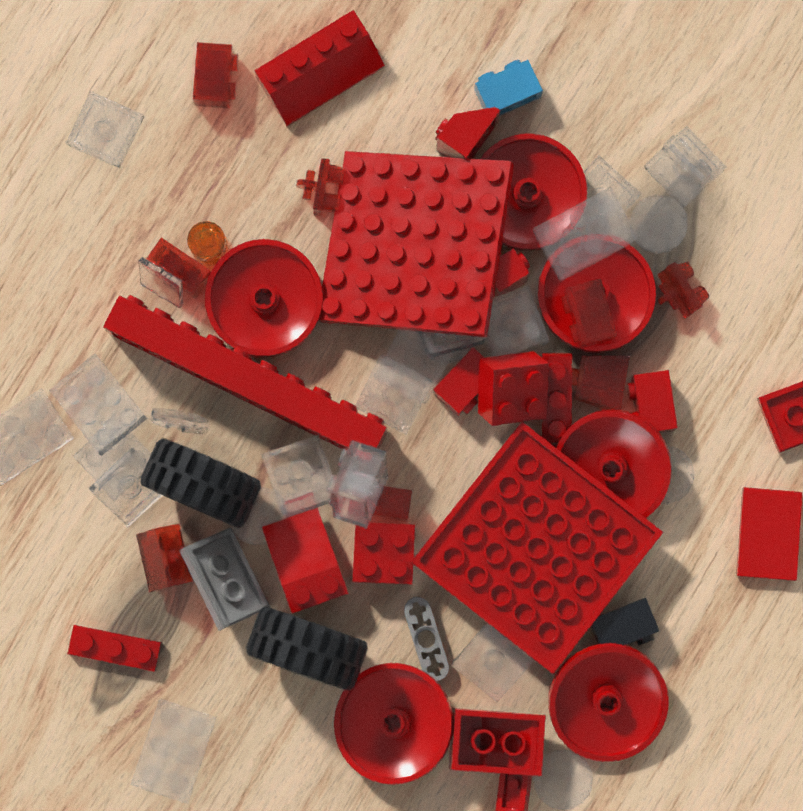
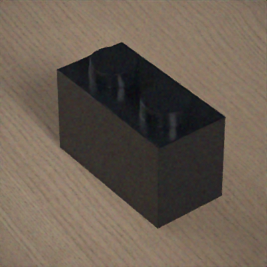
M646 598L600 615L591 625L598 644L615 643L627 645L636 641L639 646L654 640L653 634L659 632Z

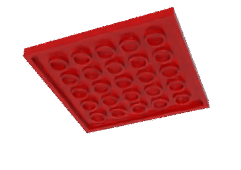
M345 151L322 283L323 303L319 322L487 337L514 171L512 161Z
M521 422L411 563L551 674H554L664 532L524 422Z

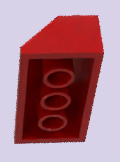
M352 10L254 71L257 81L288 127L381 70L385 65L368 31L355 11Z

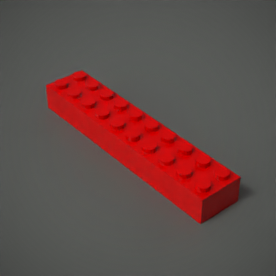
M120 295L118 296L103 325V328L111 336L366 462L373 463L387 434V427L384 426L385 423L382 418L369 412L367 416L358 413L357 406L343 399L339 404L331 400L332 397L329 392L316 386L311 390L305 387L304 380L293 374L288 373L284 377L278 374L279 371L276 366L264 360H261L260 364L252 361L251 354L240 348L235 347L233 351L229 350L223 344V340L211 334H208L205 338L200 335V332L197 331L198 328L185 321H181L179 325L173 322L174 319L171 318L170 314L158 308H155L152 312L144 305L145 302L132 295H128L127 299Z

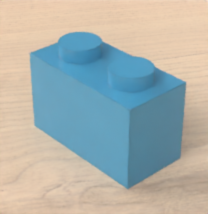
M520 60L512 61L504 66L505 70L496 74L491 71L478 78L474 91L483 109L496 107L500 110L499 116L541 98L543 90L529 60L520 62Z

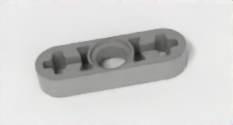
M414 597L405 605V617L421 668L426 673H428L427 667L431 665L429 656L423 659L421 653L431 652L439 647L441 654L434 655L438 663L443 662L444 668L440 670L441 675L435 676L433 672L428 673L436 681H439L448 674L449 664L430 604L424 598ZM418 602L420 606L425 605L426 611L422 613L424 622L430 619L431 626H422L414 631L412 624L419 623L415 615L410 616L409 610L413 609L412 603ZM424 630H429L435 635V643L429 648H424L418 643V635Z

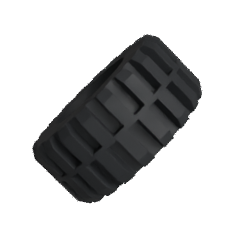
M165 438L156 442L140 477L142 486L237 528L246 524L261 490V484L258 479L221 461Z
M264 606L259 610L246 650L247 655L338 688L350 690L356 684L368 647L367 642Z

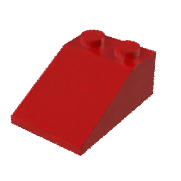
M317 507L261 527L292 614L348 594Z
M452 708L454 726L450 743L449 769L542 776L546 715Z

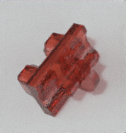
M321 158L317 182L314 181L315 171L307 170L306 179H298L296 182V187L304 190L302 196L304 200H311L312 191H316L313 211L314 215L322 216L323 212L331 213L339 210L341 195L326 193L328 184L343 185L345 168L331 165L330 159Z
M673 262L657 274L662 282L659 288L664 294L657 301L660 305L669 302L674 311L678 309L684 319L702 308V304L709 298V294L704 287L700 285L692 289L687 280L694 276V270L689 262L678 265L676 262Z

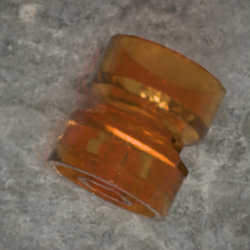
M209 221L199 222L189 231L187 237L188 247L195 260L208 266L215 265L228 252V241L223 230L216 223Z

